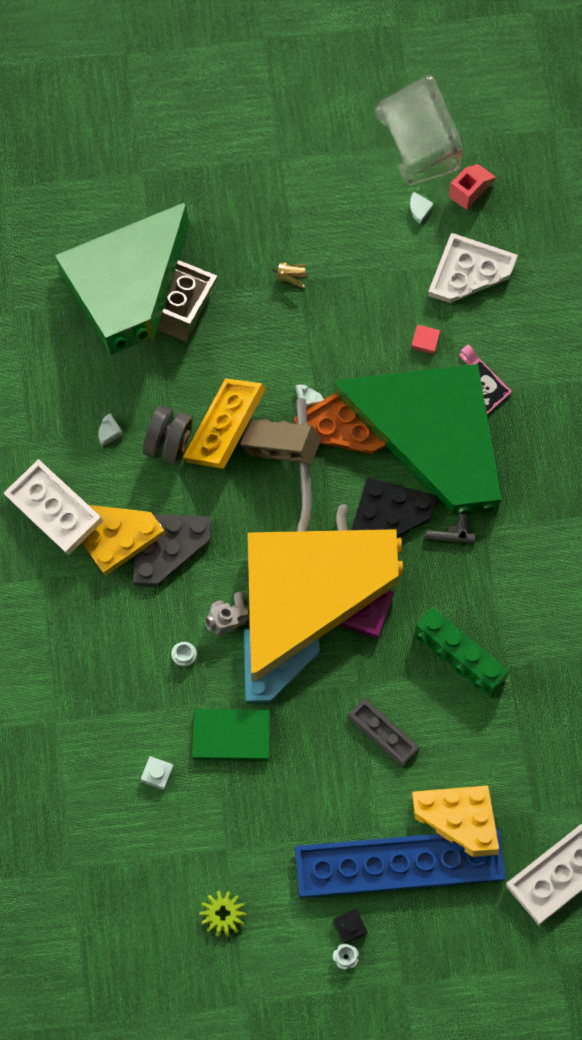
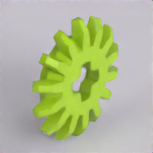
M217 891L218 899H214L209 895L207 898L211 903H202L201 906L207 908V911L200 912V916H206V919L201 923L202 926L207 923L210 924L207 932L210 933L214 928L217 930V937L220 936L221 931H225V936L229 937L230 929L235 934L238 932L236 924L244 925V922L239 918L240 916L246 917V913L240 912L239 909L245 907L244 903H235L239 896L236 895L231 900L229 899L231 892L227 891L225 898H222L220 891ZM221 907H226V911L231 913L230 916H226L224 921L220 920V916L215 915L216 912L220 911Z

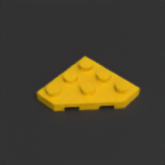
M89 505L103 519V522L82 544L104 575L107 576L160 539L166 532L151 512Z
M488 786L412 792L416 820L422 824L426 822L436 829V833L451 843L456 842L465 848V852L472 857L499 855Z

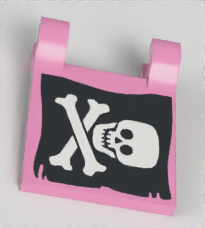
M467 345L461 350L462 353L459 357L467 365L478 364L486 412L489 414L512 391L479 359L474 349Z

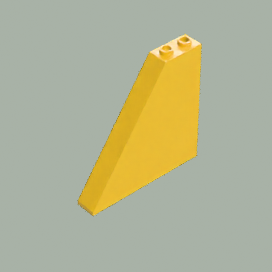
M396 529L248 533L251 681L259 680L398 584V576H403V562L398 561V553H402L401 538H397Z

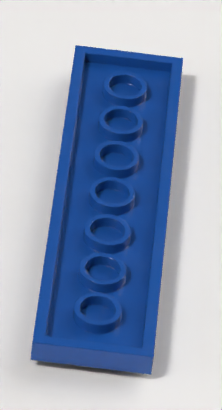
M496 829L499 855L472 857L465 852V848L456 842L451 843L439 834L295 846L299 899L505 881L500 831Z

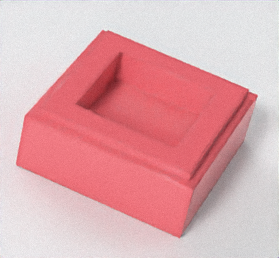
M417 325L411 349L434 354L440 330Z

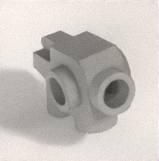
M242 592L234 594L235 606L230 607L229 603L224 604L222 600L216 601L210 606L209 615L205 616V625L209 631L213 630L214 634L222 635L235 631L236 627L245 625L250 620L248 608H245Z

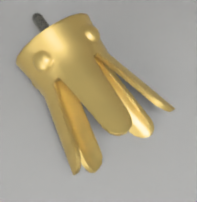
M280 263L278 270H272V272L278 273L277 281H287L305 288L302 281L293 277H306L308 274L305 272V268L299 267H304L308 264L287 265V263Z

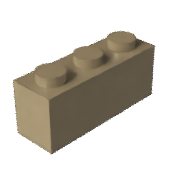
M267 419L250 420L240 445L251 457L312 463L321 437L315 431V428L307 423L299 425L291 424L287 421L279 423L271 422Z

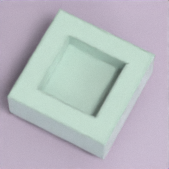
M150 756L142 774L141 782L165 790L174 765Z

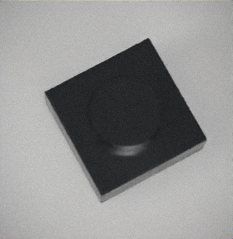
M357 909L333 919L334 926L343 944L360 938L368 932Z

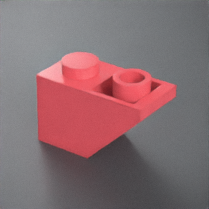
M479 164L466 167L451 182L449 197L467 210L496 180V177Z

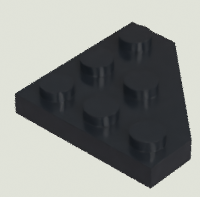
M367 477L352 530L396 529L397 538L409 533L411 529L431 521L437 496Z

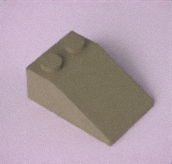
M178 260L157 330L186 342L199 319L217 276Z

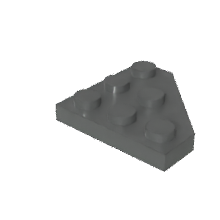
M153 514L166 534L135 555L133 586L158 587L171 573L187 563L197 551L206 547L210 543L211 517Z

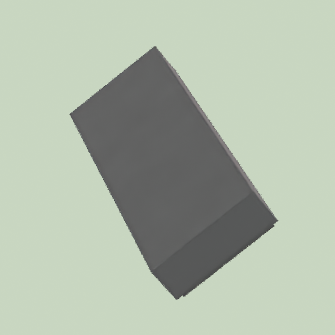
M365 698L347 715V718L402 768L420 750L417 744Z

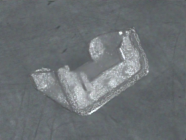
M432 75L420 78L377 103V107L374 109L378 121H382L383 124H388L401 155V164L398 165V170L401 178L406 179L408 186L460 170L463 154L462 143Z

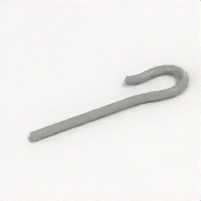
M299 398L296 400L297 422L301 425V423H307L306 399ZM300 462L302 510L297 532L307 531L310 522L312 496L310 463ZM345 504L339 506L336 514L338 531H348L346 524L348 507Z

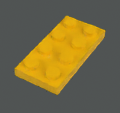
M225 378L188 446L183 459L187 463L224 469L266 391L263 384Z

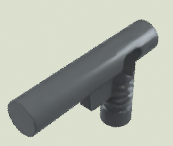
M462 513L459 515L458 525H449L448 532L426 530L425 540L474 544L475 534L468 533V514ZM463 534L465 538H459V536Z

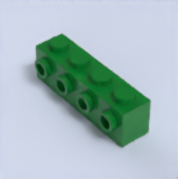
M433 607L416 624L414 635L417 639L435 651L440 659L447 661L453 666L459 675L471 681L480 692L491 697L506 681L509 670Z

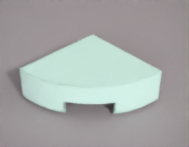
M413 192L410 200V209L413 218L421 224L433 208V203Z
M296 385L298 399H306V409L324 400L319 392L308 386Z
M111 413L104 417L99 427L98 435L101 446L123 435L122 430Z

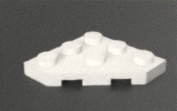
M451 233L430 286L428 296L452 303L508 280L518 255Z

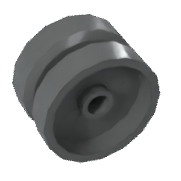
M159 405L152 416L146 432L143 454L157 458L162 453L164 462L177 465L183 456L191 434L193 416L179 412L174 417L172 408Z

